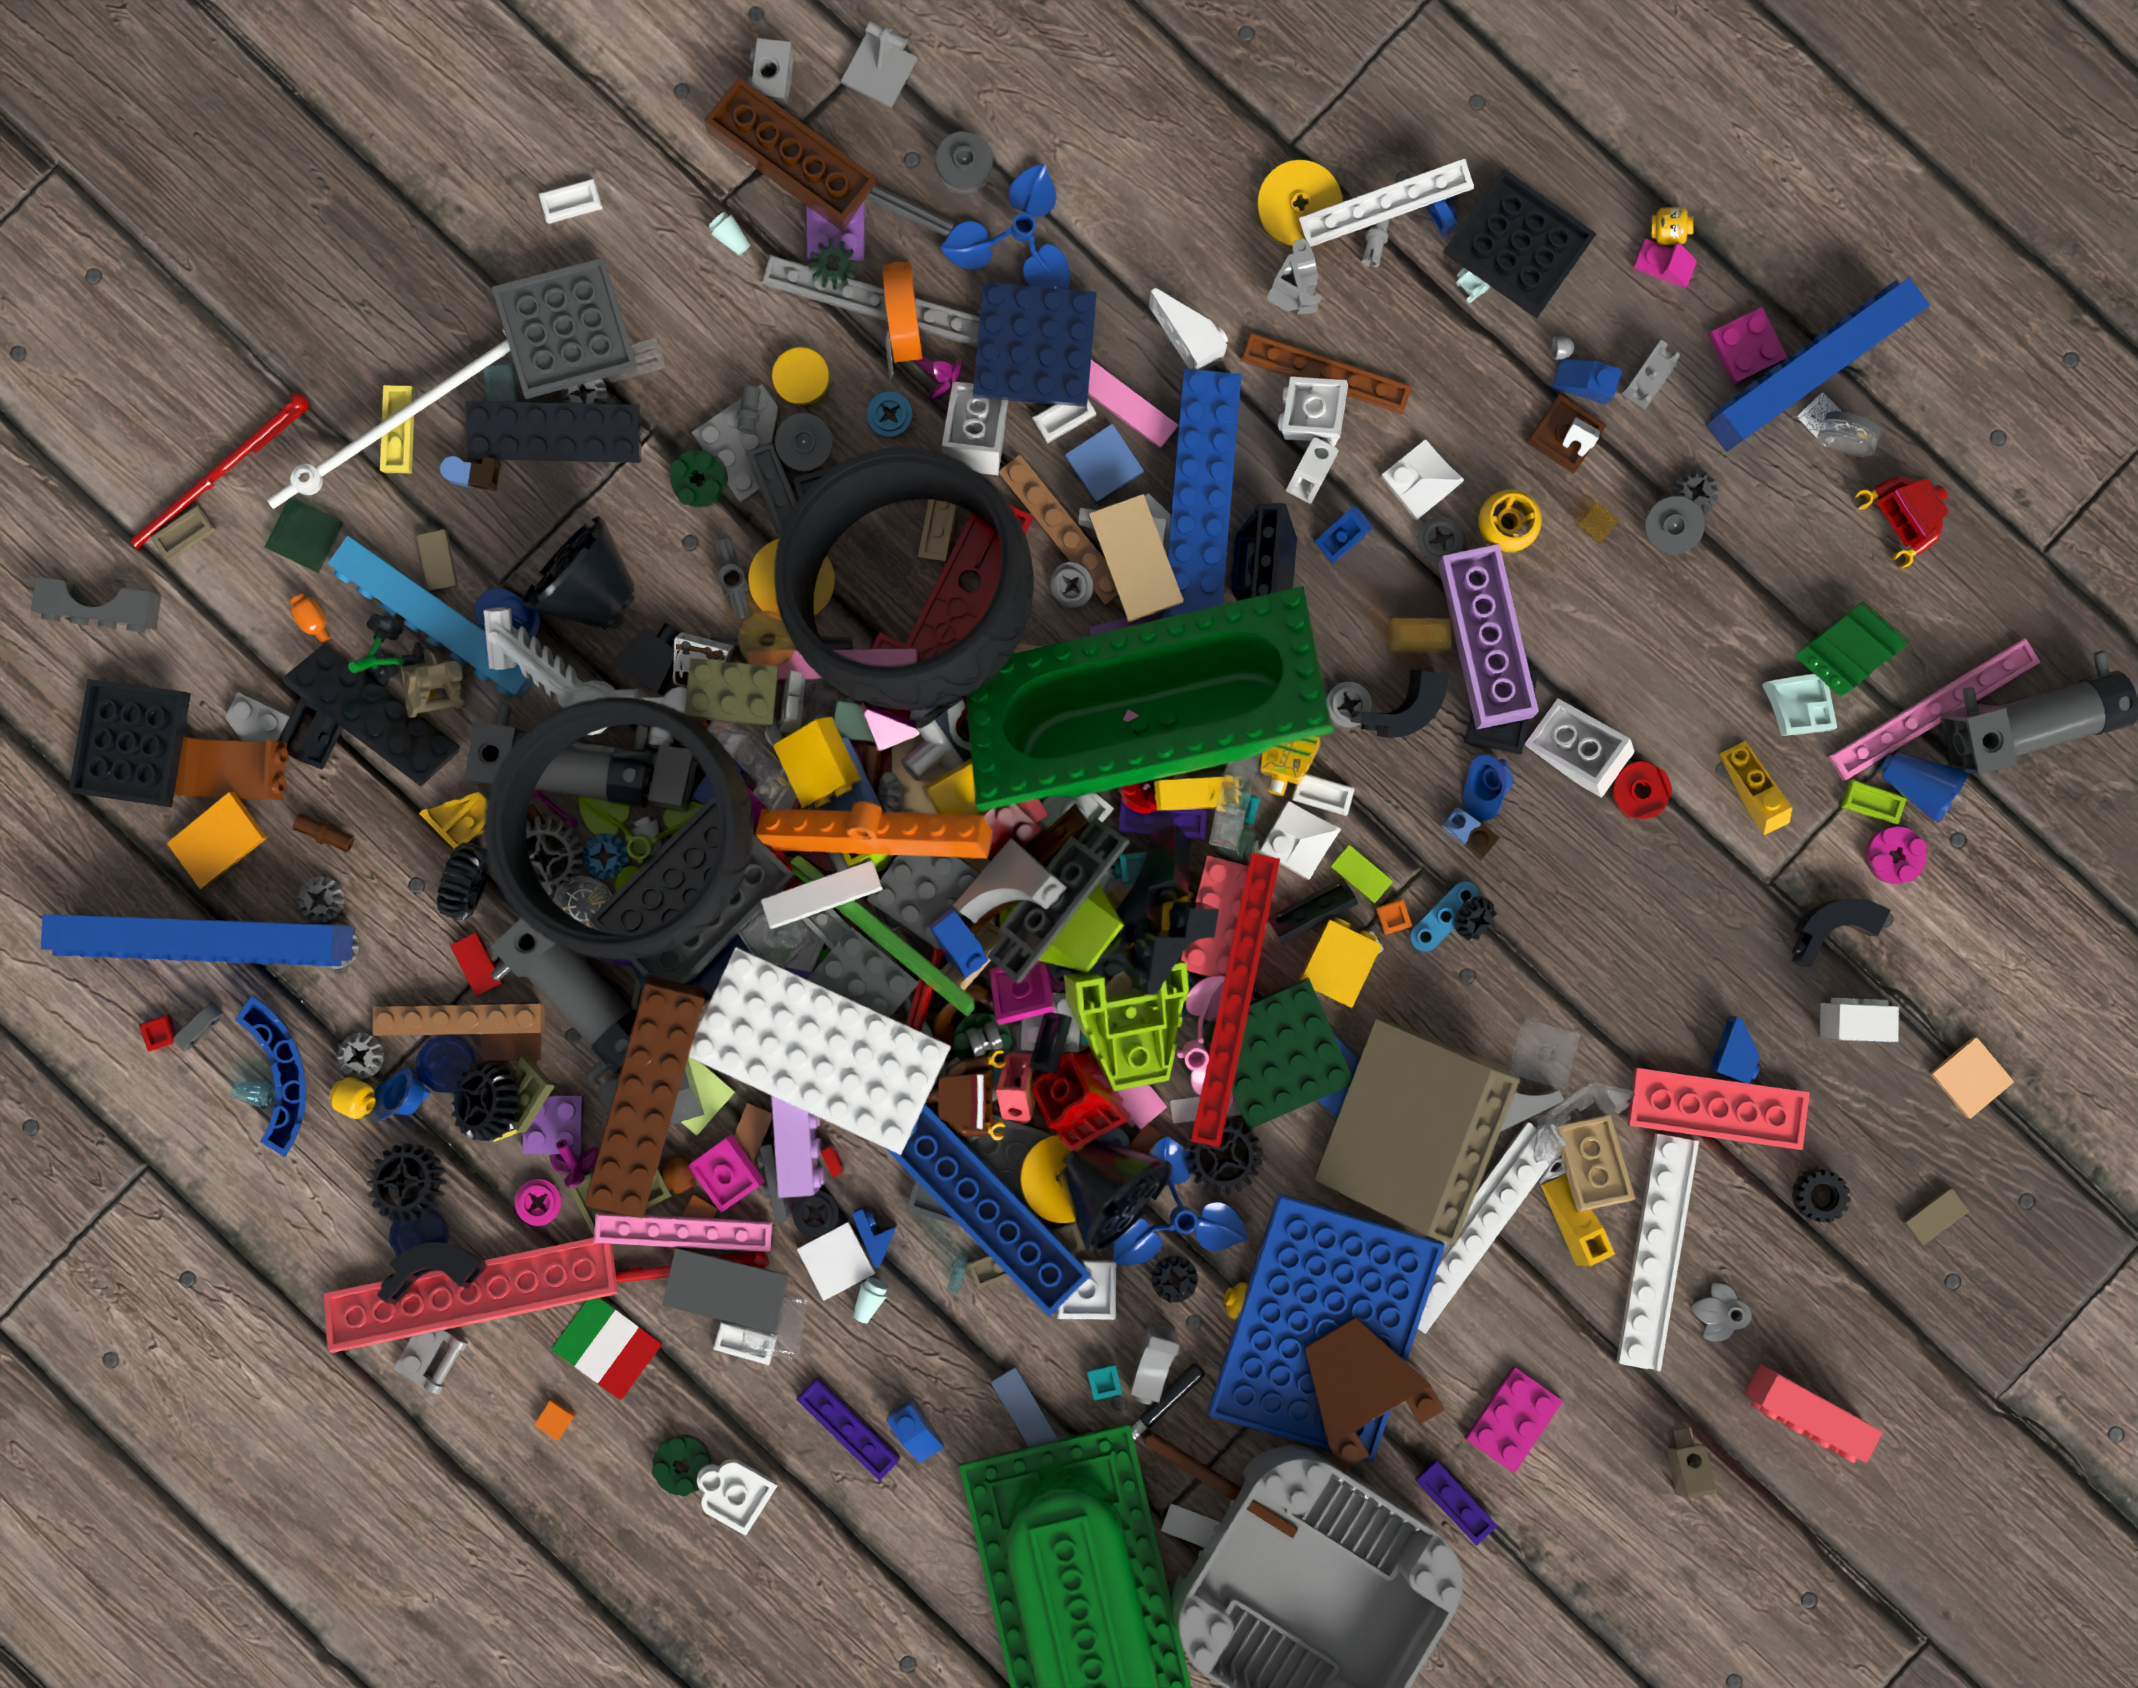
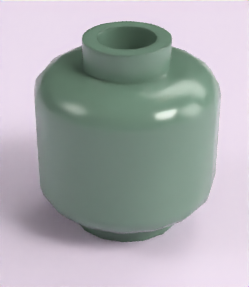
M1229 822L1225 827L1220 826L1213 839V842L1217 843V854L1238 864L1243 863L1245 860L1250 861L1251 853H1255L1258 846L1255 832L1237 822Z

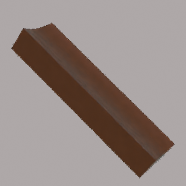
M738 77L704 119L708 134L843 233L859 207L878 183L877 177L740 77Z

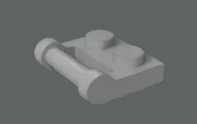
M449 1329L412 1336L393 1370L424 1386L427 1391L439 1395L444 1387L442 1384L460 1351L465 1350L468 1341ZM446 1341L450 1347L433 1377L426 1373L443 1342Z

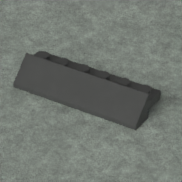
M1096 817L1078 840L1070 836L1046 867L1066 888L1047 910L1035 902L1021 900L1000 926L999 930L1004 935L987 957L1020 984L1130 841Z

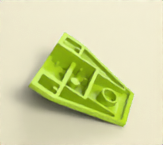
M1099 882L1038 961L1087 973L1091 970L1124 926ZM1020 901L1000 911V926Z

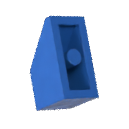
M1563 359L1559 362L1552 388L1606 405L1614 397L1622 369L1597 361Z
M952 908L929 925L945 959L965 978L978 971L988 961L978 940Z
M1728 1016L1709 1070L1750 1084L1751 1079L1754 1080L1759 1072L1760 1064L1758 1060L1760 1056L1743 1019Z
M914 1398L909 1399L888 1414L887 1423L902 1446L919 1463L945 1447Z

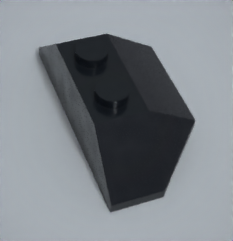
M1285 503L1257 504L1254 513L1246 520L1236 535L1231 592L1237 601L1293 588L1297 536Z

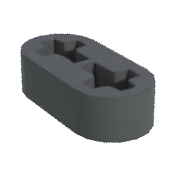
M215 1003L208 1005L174 1037V1043L184 1052L189 1050L222 1020L225 1013Z

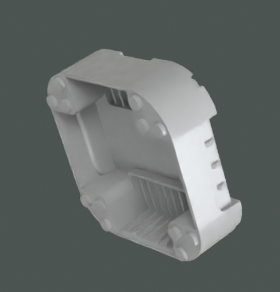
M1287 1444V1446L1274 1449L1269 1448L1261 1452L1242 1471L1245 1476V1483L1239 1495L1230 1502L1229 1505L1231 1507L1221 1523L1214 1528L1213 1536L1205 1549L1198 1554L1199 1558L1189 1575L1186 1577L1179 1573L1173 1586L1171 1595L1173 1622L1188 1658L1201 1673L1224 1688H1410L1460 1603L1463 1577L1455 1552L1425 1518L1346 1469L1344 1471L1339 1463L1322 1452L1301 1444ZM1252 1499L1297 1526L1298 1531L1292 1539L1248 1511L1247 1507Z

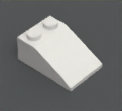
M1159 289L1151 290L1149 308L1188 369L1207 371L1223 361L1228 339L1220 326L1216 328L1211 320Z
M953 381L942 441V454L961 461L972 468V471L998 475L1008 400L973 397V383Z
M1560 699L1555 701L1525 743L1526 747L1575 783L1601 798L1634 753L1630 738Z

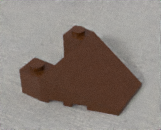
M1355 1316L1304 1346L1322 1424V1432L1344 1471L1369 1456L1356 1430L1404 1401H1406L1420 1425L1445 1410L1424 1374L1413 1367L1397 1351L1388 1346Z

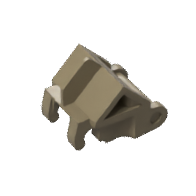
M426 649L423 651L425 663L401 667L406 711L410 718L416 717L417 713L454 707V709L462 708L464 697L459 683L463 680L460 663L452 658L436 661L434 654ZM445 688L448 696L428 700L430 689Z

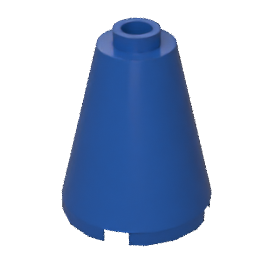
M1896 752L1894 756L1888 754L1880 767L1884 771L1882 777L1931 820L1938 823L1952 805L1953 799L1958 795L1969 775L1964 770Z

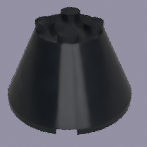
M600 516L592 518L595 524L590 527L585 524L581 526L539 572L543 575L536 586L531 584L525 593L522 601L524 606L528 609L596 628L601 627L603 630H606L616 618L613 615L620 608L625 610L633 602L635 596L632 593L635 589L631 576L605 520Z
M1099 1137L1086 1143L1079 1151H1071L1063 1160L1066 1167L1060 1172L1058 1178L1061 1181L1084 1246L1090 1252L1093 1251L1092 1248L1098 1252L1114 1243L1135 1225L1145 1214L1141 1210L1151 1197L1156 1201L1167 1185L1173 1170L1172 1164L1166 1159Z

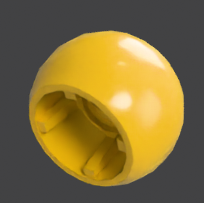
M1506 489L1491 495L1484 502L1478 518V527L1485 542L1490 546L1500 544L1502 552H1516L1531 545L1537 538L1542 525V514L1537 502L1529 494L1516 489ZM1502 505V511L1497 516H1493L1495 507ZM1513 505L1520 509L1525 517H1522L1521 513L1518 510L1511 508V506ZM1502 517H1508L1512 520L1513 529L1508 530L1502 526ZM1522 525H1527L1525 534L1518 537V534L1515 533Z

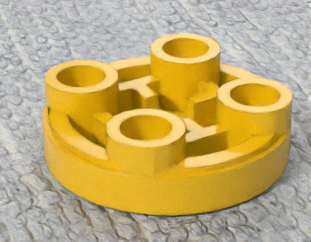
M796 347L785 351L778 357L772 370V382L779 396L786 402L797 406L814 405L826 393L830 382V373L825 360L819 353L809 348Z

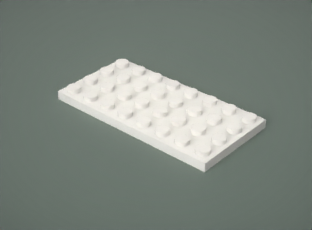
M735 948L694 1036L689 1057L901 1155L951 1046L742 949Z

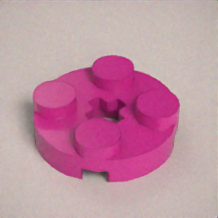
M1899 826L1886 828L1870 838L1866 846L1865 858L1872 870L1871 873L1878 880L1888 884L1912 882L1925 866L1927 845L1914 831ZM1898 848L1900 849V854H1902V859L1894 863L1892 862L1893 857L1889 853L1890 851H1896Z

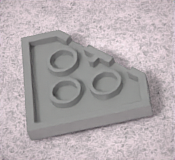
M762 384L758 386L761 390L757 411L760 414L759 422H756L755 433H745L737 429L739 420L736 418V415L741 407V399L692 432L703 450L709 451L723 461L728 473V486L741 504L760 492L745 452L771 442L774 443V432L780 411Z

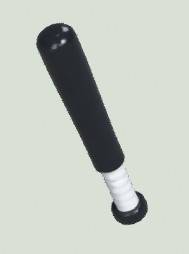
M1197 1363L1191 1364L1161 1395L1160 1401L1154 1402L1139 1417L1140 1420L1131 1428L1134 1440L1144 1430L1150 1429L1204 1378L1205 1371Z

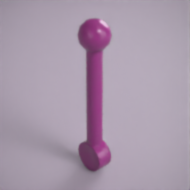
M534 789L532 796L538 797L566 821L567 827L571 826L575 829L578 826L577 819L567 816L544 796L541 790Z

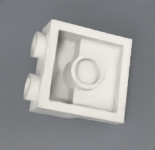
M1290 377L1289 387H1284L1283 404H1286L1285 412L1280 414L1278 429L1282 431L1284 438L1312 441L1313 437L1340 439L1348 390L1347 380Z

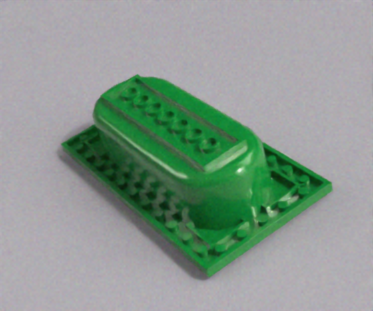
M1304 586L1014 653L1012 656H1009V660L993 678L966 696L975 805L979 812L1047 796L1079 797L1249 759L1270 750L1275 745L1333 733ZM1128 710L1139 715V717L1128 722L1123 720Z
M1130 1423L959 1463L958 1467L962 1477L1011 1688H1192L1182 1643L1173 1622L1171 1596Z

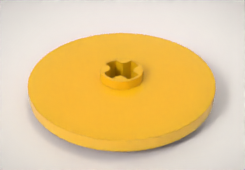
M1293 160L1276 167L1265 178L1259 190L1257 209L1261 224L1267 233L1279 243L1292 247L1297 239H1305L1299 218L1340 204L1343 201L1340 187L1327 169L1315 162ZM1297 197H1300L1301 201L1307 202V205L1303 207V211H1300L1299 207L1293 206Z
M776 539L766 544L755 555L750 565L748 583L750 593L756 605L766 615L782 621L777 605L774 578L775 557L779 539ZM827 555L819 570L815 584L814 617L827 606L834 591V570Z
M1059 1135L1042 1139L1028 1151L1021 1165L1019 1183L1026 1204L1036 1215L1054 1223H1069L1075 1221L1064 1189L1061 1187V1182L1056 1181V1176L1066 1167L1063 1160L1071 1150L1060 1140ZM1084 1145L1075 1150L1079 1151L1081 1148L1084 1147Z

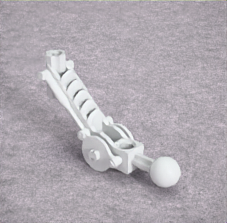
M498 607L484 610L489 669L503 670L514 668L517 663L524 677L529 680L532 675L535 685L539 689L544 685L547 695L551 698L556 694L558 703L563 708L582 701H593L597 698H639L638 689L615 690L610 684L598 680L583 683L577 678L576 671L570 664L566 669L563 659L558 655L554 659L550 648L546 645L542 650L539 640L535 636H532L530 640L525 628L521 626L518 631L512 626L511 608ZM672 688L664 697L640 699L654 701L657 704L661 703L685 714L687 688ZM608 727L591 732L587 735L599 734Z

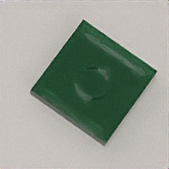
M291 497L287 500L264 548L319 573L344 522Z

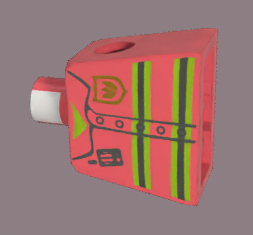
M1007 1053L1004 1058L1006 1065L1001 1069L996 1088L1000 1112L1003 1119L1013 1120L1024 1125L1032 1118L1036 1102L1031 1089L1035 1084L1036 1070L1029 1067L1032 1054ZM1019 1077L1021 1084L1020 1087L1016 1084V1079Z

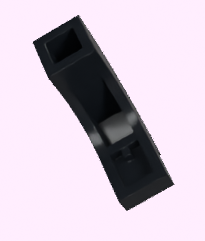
M1411 670L1407 696L1398 708L1387 713L1352 711L1351 722L1361 723L1360 729L1377 731V736L1397 738L1413 734L1426 726L1439 711L1446 695L1449 673Z
M1864 899L1832 900L1816 906L1802 917L1794 931L1803 935V938H1800L1793 947L1792 953L1795 955L1792 962L1801 967H1811L1826 936L1840 926L1851 927L1867 936H1878L1891 910Z
M441 1242L419 1244L400 1253L389 1263L397 1272L391 1274L381 1284L382 1289L377 1296L385 1303L395 1305L417 1279L424 1274L434 1271L444 1272L457 1285L468 1289L488 1265L468 1250L452 1244Z

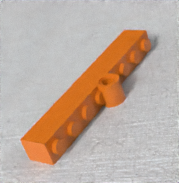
M856 802L853 804L852 811L761 809L755 835L769 850L987 858L993 831L982 815L882 812V809L873 803Z

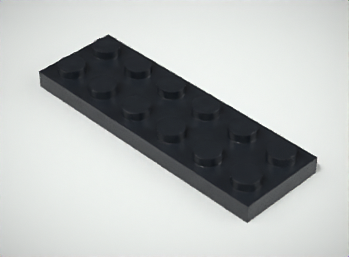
M465 401L468 459L490 457L496 460L641 462L640 404Z
M325 644L284 676L283 683L420 787L459 753L460 746L420 715L417 714L416 717L410 718L404 703L361 671L352 673L349 670V662Z

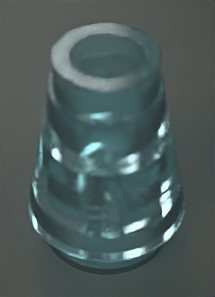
M269 1080L237 1081L232 1086L231 1096L233 1099L266 1109L275 1106L276 1087Z

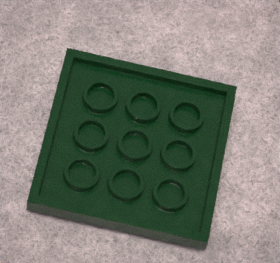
M1309 977L1250 1002L1232 1087V1093L1248 1128L1257 1127L1350 1086L1353 1079L1352 1074ZM1217 1017L1203 1023L1202 1026L1210 1044L1212 1043Z

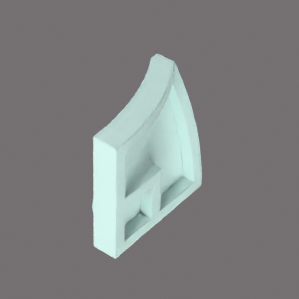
M1815 674L1778 679L1762 684L1773 707L1781 736L1837 729L1830 689Z

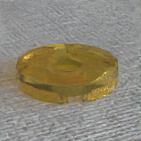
M762 611L755 613L745 620L739 631L738 643L740 651L751 664L779 666L790 660L796 649L786 631L780 614L777 612ZM766 633L775 635V642L770 647H763L760 644L761 637Z

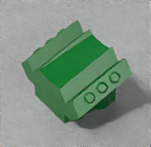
M1862 601L1803 645L1794 656L1841 697L1855 688L1859 682L1869 677L1880 665L1895 656L1896 652L1907 646L1910 640L1880 616L1877 611Z

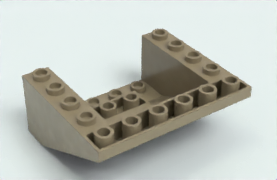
M1375 1017L1314 1180L1427 1236L1456 1246L1520 1079L1512 1068Z

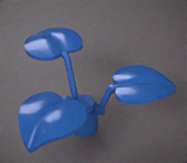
M1045 164L1027 169L1013 181L1008 194L1009 203L1014 209L1024 211L1014 218L1010 228H1007L1003 233L988 241L987 230L981 224L973 221L963 222L951 231L941 246L942 252L952 263L965 269L976 270L985 267L991 261L992 253L989 246L996 244L1008 235H1012L1017 241H1028L1030 252L1033 256L1029 257L1023 265V277L1029 286L1057 289L1069 288L1070 270L1062 251L1056 246L1046 244L1037 253L1034 245L1035 239L1032 236L1036 228L1034 217L1045 216L1051 212L1056 203L1055 187Z
M1167 1136L1158 1140L1148 1154L1166 1159L1172 1164L1173 1170L1167 1185H1169L1177 1207L1170 1214L1171 1223L1150 1227L1145 1219L1140 1218L1135 1225L1114 1242L1113 1261L1119 1265L1130 1266L1141 1264L1154 1258L1162 1246L1160 1236L1154 1232L1156 1230L1174 1231L1177 1229L1183 1234H1189L1195 1230V1236L1199 1244L1211 1251L1224 1250L1235 1244L1247 1241V1233L1240 1217L1225 1203L1211 1202L1206 1204L1202 1209L1201 1217H1196L1187 1206H1183L1174 1184L1186 1182L1191 1176L1188 1173V1169L1194 1166L1193 1163H1185V1158L1191 1157L1190 1153L1185 1151L1182 1145Z

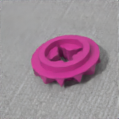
M533 1179L519 1188L515 1197V1209L524 1222L535 1226L545 1225L554 1220L562 1208V1195L557 1190L556 1185L546 1179ZM547 1194L546 1199L543 1201L545 1208L538 1207L531 1211L530 1209L535 1202L533 1195L539 1197Z

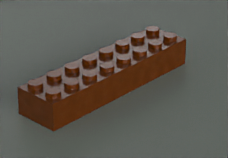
M651 975L646 976L587 1190L585 1206L643 1219L705 1000L704 988Z

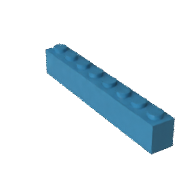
M347 536L327 563L336 569L333 575L347 584L350 580L359 586L356 589L357 592L369 600L373 597L380 600L382 604L379 607L390 615L400 614L405 618L404 625L416 633L420 629L429 635L426 639L428 642L439 649L444 645L452 651L449 655L451 658L463 666L466 662L475 667L473 673L484 681L488 682L491 678L499 684L496 689L511 699L515 695L522 699L533 684L532 675L529 680L524 677L517 663L514 668L503 670L489 669L486 631L355 539Z

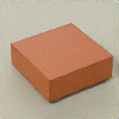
M1404 899L1375 908L1383 935L1412 927Z
M551 1399L534 1426L559 1441L576 1414Z

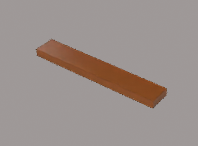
M1252 332L1249 334L1241 357V362L1287 377L1347 380V397L1401 415L1404 413L1412 389V385Z

